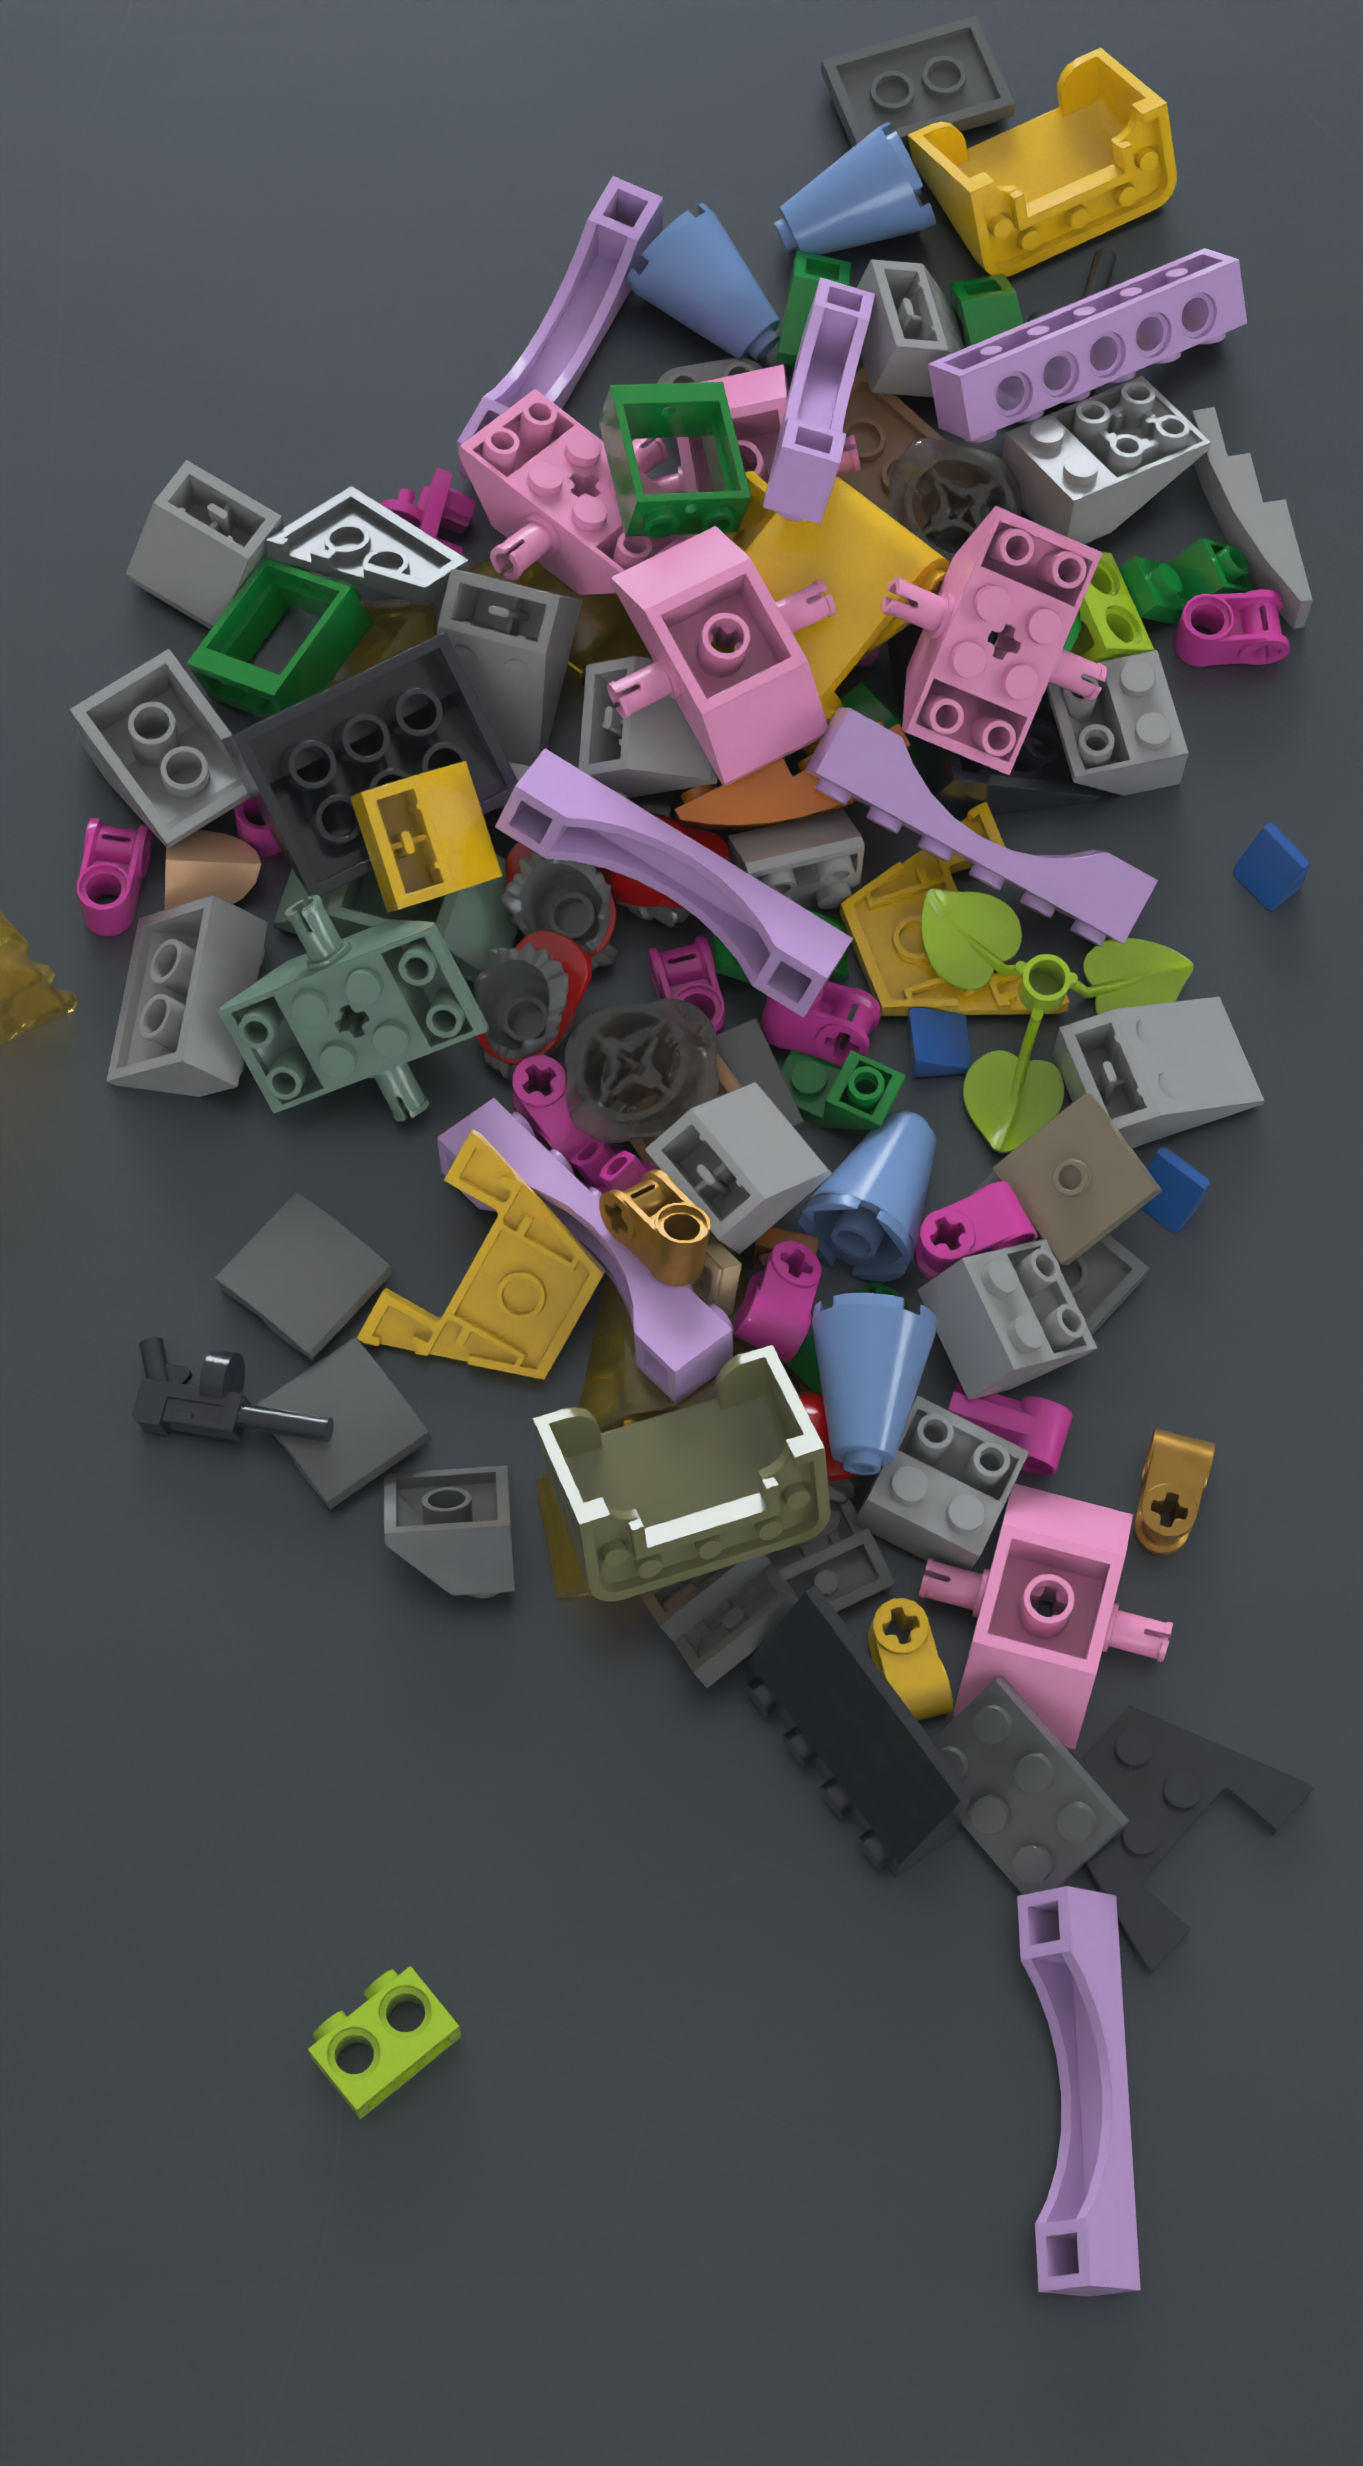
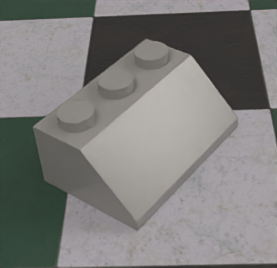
M215 895L139 918L107 1082L115 1086L196 1097L238 1087L239 1077L244 1068V1059L218 1011L222 1005L257 982L259 969L265 956L264 942L268 922Z

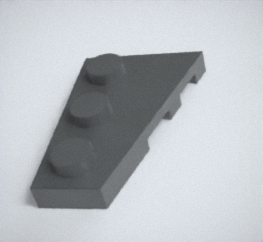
M352 486L265 539L267 558L335 579H342L355 585L425 606L430 605L445 595L451 568L470 572L468 559Z

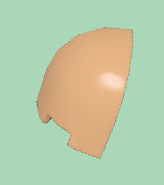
M197 830L170 848H166L165 910L212 895L231 904L243 899L257 882L261 867L258 852L241 839L225 833Z

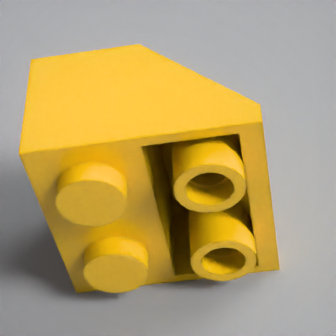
M466 761L414 775L350 797L387 913L502 877Z

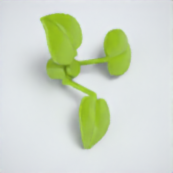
M933 888L927 892L922 908L921 936L924 950L933 970L942 980L958 989L976 991L983 988L989 982L994 970L1004 977L1018 976L1020 978L1018 984L1020 1001L1031 1011L1019 1058L1007 1051H991L972 1064L963 1084V1100L970 1119L984 1136L990 1147L999 1153L1014 1151L1054 1119L1062 1107L1064 1082L1060 1070L1048 1061L1029 1060L1043 1014L1053 1012L1059 1008L1069 988L1083 998L1095 997V1011L1099 1015L1119 1008L1176 1002L1194 967L1193 963L1185 956L1155 942L1127 938L1123 944L1107 940L1103 942L1101 947L1095 946L1085 957L1083 973L1090 987H1087L1078 981L1077 974L1071 973L1068 965L1061 958L1052 954L1038 955L1027 964L1024 961H1018L1016 965H1006L1004 963L1012 959L1018 952L1022 932L1020 921L1014 910L999 898L980 892L945 891Z

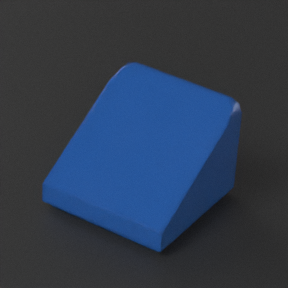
M1269 822L1262 828L1238 860L1233 874L1267 910L1271 911L1302 888L1310 861L1275 824Z
M921 1007L909 1008L906 1025L913 1078L967 1073L972 1066L966 1015Z
M1162 1146L1147 1167V1170L1160 1186L1162 1192L1141 1207V1209L1169 1231L1177 1233L1203 1204L1210 1182L1208 1178L1167 1147L1164 1148Z

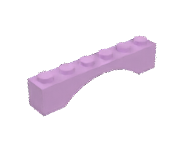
M612 176L586 221L566 275L537 332L509 373L494 389L483 396L457 440L458 451L460 445L534 389L563 409L631 291L626 284L630 270L633 267L639 275L641 274L648 262L641 254L663 231V197ZM458 455L459 475L471 481Z
M821 277L801 337L763 503L764 508L774 510L786 519L793 521L807 520L817 524H821L840 466L846 434L842 433L846 410L875 297L874 293Z
M838 707L828 726V731L820 740L804 770L819 779L814 789L843 805L847 804L850 797L870 807L866 818L898 834L903 825L922 836L917 845L918 847L946 862L950 861L953 854L973 864L968 873L970 876L999 891L1004 882L1024 893L1019 901L1021 904L1051 919L1055 910L1074 920L1070 931L1101 947L1105 939L1125 943L1158 882L1157 879L1104 851L1092 849L1065 855H1031L1010 850L981 837L955 819L931 794L914 767L901 736L851 708Z
M545 748L515 785L495 828L546 859L575 861L606 868L638 880L668 896L695 915L723 942L738 961L754 988L803 1018L853 940L852 937Z
M492 1098L437 1137L441 1172L446 1176L469 1133L473 1129L481 1133L603 1266L606 1274L617 1287L628 1309L634 1332L636 1365L676 1405L716 1376L721 1368L733 1358L732 1335L734 1334V1328L724 1311L715 1304L706 1305L693 1292L691 1284L672 1286L662 1283L652 1275L650 1270L623 1243L613 1238L604 1225L599 1210V1200L602 1193L594 1187L587 1189L574 1176L569 1162L559 1151L555 1149L548 1151L535 1138L531 1126L518 1112L510 1114L495 1098ZM460 1190L478 1209L497 1212L492 1207Z
M1070 1886L1017 1896L1021 1962L1036 1989L1049 2024L1057 2057L1061 2090V2136L1057 2165L1047 2200L1035 2223L1038 2291L1087 2297L1139 2291L1141 2287L1117 1897L1112 1894Z

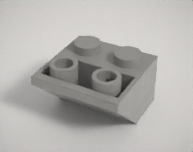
M871 259L857 286V289L875 294L870 321L861 350V357L871 392L933 397L928 363L965 348L953 306L923 264Z
M186 460L153 502L128 566L126 578L202 625L212 629L262 558L267 557L265 539L284 528L282 516Z
M1157 650L1097 662L1105 665L1107 668L1105 682L1090 678L1084 674L1081 675L1083 680L1102 687L1097 697L1091 701L1048 682L1046 687L1074 783L1123 796L1181 783L1189 752Z
M639 656L586 665L578 769L610 789L625 794L628 798L716 784L717 775L675 699L673 700L668 695L632 713L626 719H623L617 712L616 708L620 706V703H612L607 690V684L612 681L616 682L653 663L652 658Z
M843 809L728 836L730 863L805 909L818 906L820 909L840 907L843 901L860 890L865 845L861 834Z
M756 1082L691 1108L645 1148L659 1168L673 1180L676 1187L706 1213L710 1219V1230L716 1238L738 1254H741L832 1175V1172Z
M1046 1239L962 1258L917 1290L924 1306L929 1308L937 1317V1334L968 1400L1011 1390L1097 1349L1095 1341L1086 1325L1085 1318L1077 1306L1060 1270L1059 1263L1054 1257Z
M917 1395L893 1463L882 1466L881 1471L876 1474L853 1524L862 1529L869 1527L872 1534L925 1561H928V1558L939 1563L970 1571L982 1554L1029 1451Z

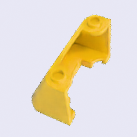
M1102 48L1075 59L1061 72L1057 82L1058 108L968 149L963 134L951 123L942 121L933 123L908 134L911 156L915 167L975 261L991 276L1004 274L1005 277H1009L1159 208L1167 202L1174 192L1177 184V170L1167 102Z
M837 476L821 524L807 520H789L776 512L745 550L775 602L811 585L812 582L818 579L822 580L828 588L827 591L822 593L823 597L830 593L836 606L835 615L827 616L793 633L808 660L828 726L838 707H843L835 690L895 617L884 614L881 611L883 596L906 604L908 602L906 598L886 590L890 582L895 577H901L906 582L937 595L951 563ZM716 641L712 643V647L718 652L732 653L733 651L731 646L721 648ZM821 739L799 750L810 756L814 754Z

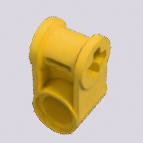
M893 1598L883 1603L876 1611L867 1633V1645L873 1662L917 1721L953 1712V1698L948 1676L938 1656L928 1617L924 1609L915 1601L906 1598ZM891 1621H896L900 1630L910 1629L911 1632L905 1644H900L896 1635H885Z

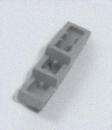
M1215 407L1192 410L1190 422L1211 441L1210 449L1193 464L1203 493L1226 540L1244 555L1249 565L1248 574L1259 589L1277 591L1282 595L1283 609L1279 613L1293 629L1303 628L1313 599L1286 499L1263 503L1250 453L1227 456Z

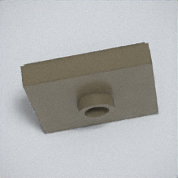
M1089 1093L1083 1094L992 1167L1001 1181L1009 1182L1033 1226L1041 1237L1047 1240L1051 1251L1059 1262L1067 1266L1162 1192L1160 1186L1098 1101Z

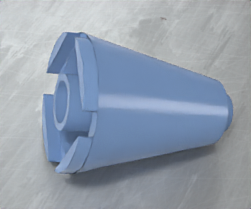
M887 122L873 130L781 205L779 211L782 219L774 222V226L787 253L800 250L822 255L925 231L935 226L936 220L930 202L922 205L918 197L922 194L920 189L923 187L921 179L901 138L896 131L892 133L891 123Z
M704 203L698 204V217L695 218L687 210L650 243L641 254L649 263L640 275L632 267L627 276L626 284L636 295L738 360L752 356L758 361L769 353L779 341L780 336L775 331L780 324V319L715 212Z
M907 1111L889 1113L881 1128L871 1130L835 1169L832 1175L806 1201L798 1221L799 1233L814 1235L820 1238L817 1256L822 1261L833 1266L837 1258L854 1266L850 1274L851 1276L868 1281L886 1282L900 1279L905 1274L908 1266L913 1262L916 1253L937 1144L934 1132L923 1117Z
M845 1293L833 1297V1307L824 1310L821 1301L814 1306L812 1328L831 1456L843 1463V1469L849 1473L874 1475L881 1471L882 1466L893 1463L936 1335L937 1317L923 1305L920 1307V1315L904 1310L905 1298L876 1293Z

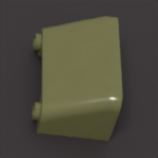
M773 1345L742 1353L731 1358L717 1375V1398L601 1433L593 1414L582 1408H564L533 1418L539 1450L580 1568L594 1597L601 1601L609 1602L624 1600L801 1544L814 1538L824 1530L829 1522L831 1513L825 1447Z

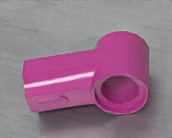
M957 1382L948 1411L1029 1451L1021 1468L1022 1471L1042 1476H1051L1056 1473L1073 1419V1413L1068 1408L1048 1399L1030 1396L1023 1397L1018 1401L999 1394H992L968 1400L960 1382Z

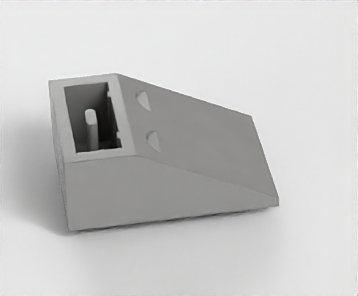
M1140 376L1005 432L997 485L1035 523L1082 544H1086L1115 530L1205 454L1211 447V441L1143 376Z
M451 568L437 626V634L446 631L508 762L531 766L544 748L547 749L582 600Z
M1219 996L1119 1008L1059 1027L1053 1057L1061 1072L1072 1103L1085 1093L1092 1094L1131 1148L1264 1104V1098Z

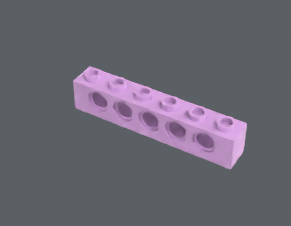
M1204 248L928 363L939 429L959 436L966 442L977 443L987 441L997 435V430L1015 422L1024 423L1039 419L1044 414L1043 410L1057 404L1081 401L1090 395V390L1107 383L1128 381L1136 375L1137 370L1153 363L1172 362L1181 356L1182 351L1198 344H1212L1223 340L1226 337V332L1247 324L1239 259Z

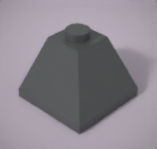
M508 1465L384 1473L385 1545L452 1596L469 1595L475 1598H489L500 1592L515 1591Z

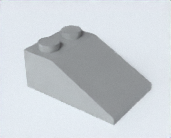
M167 649L69 709L78 742L112 788L167 848L175 845L250 798L222 742V739L232 735L170 649Z

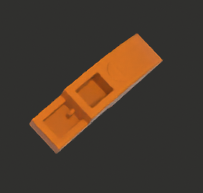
M882 721L877 722L878 724L885 727ZM900 724L889 728V730L903 738L908 750L910 744ZM810 755L797 763L801 773L793 777L784 759L781 758L725 787L722 785L716 788L714 784L693 787L680 795L684 805L675 809V815L679 823L685 826L718 830H748L792 820L806 819L813 815L839 810L858 800L850 797L847 804L843 805L814 789L819 779L804 771L812 757Z

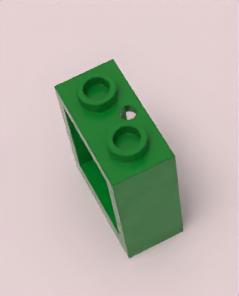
M723 382L610 385L599 418V425L625 537L648 536L659 539L670 535L700 534L714 526L724 534L738 532L751 500V494ZM701 437L714 492L644 494L631 439Z
M263 557L186 664L210 698L267 718L326 689L373 621L360 602V592L351 583L342 579L332 578L330 580L315 575L309 570ZM288 607L320 617V620L280 675L249 664Z

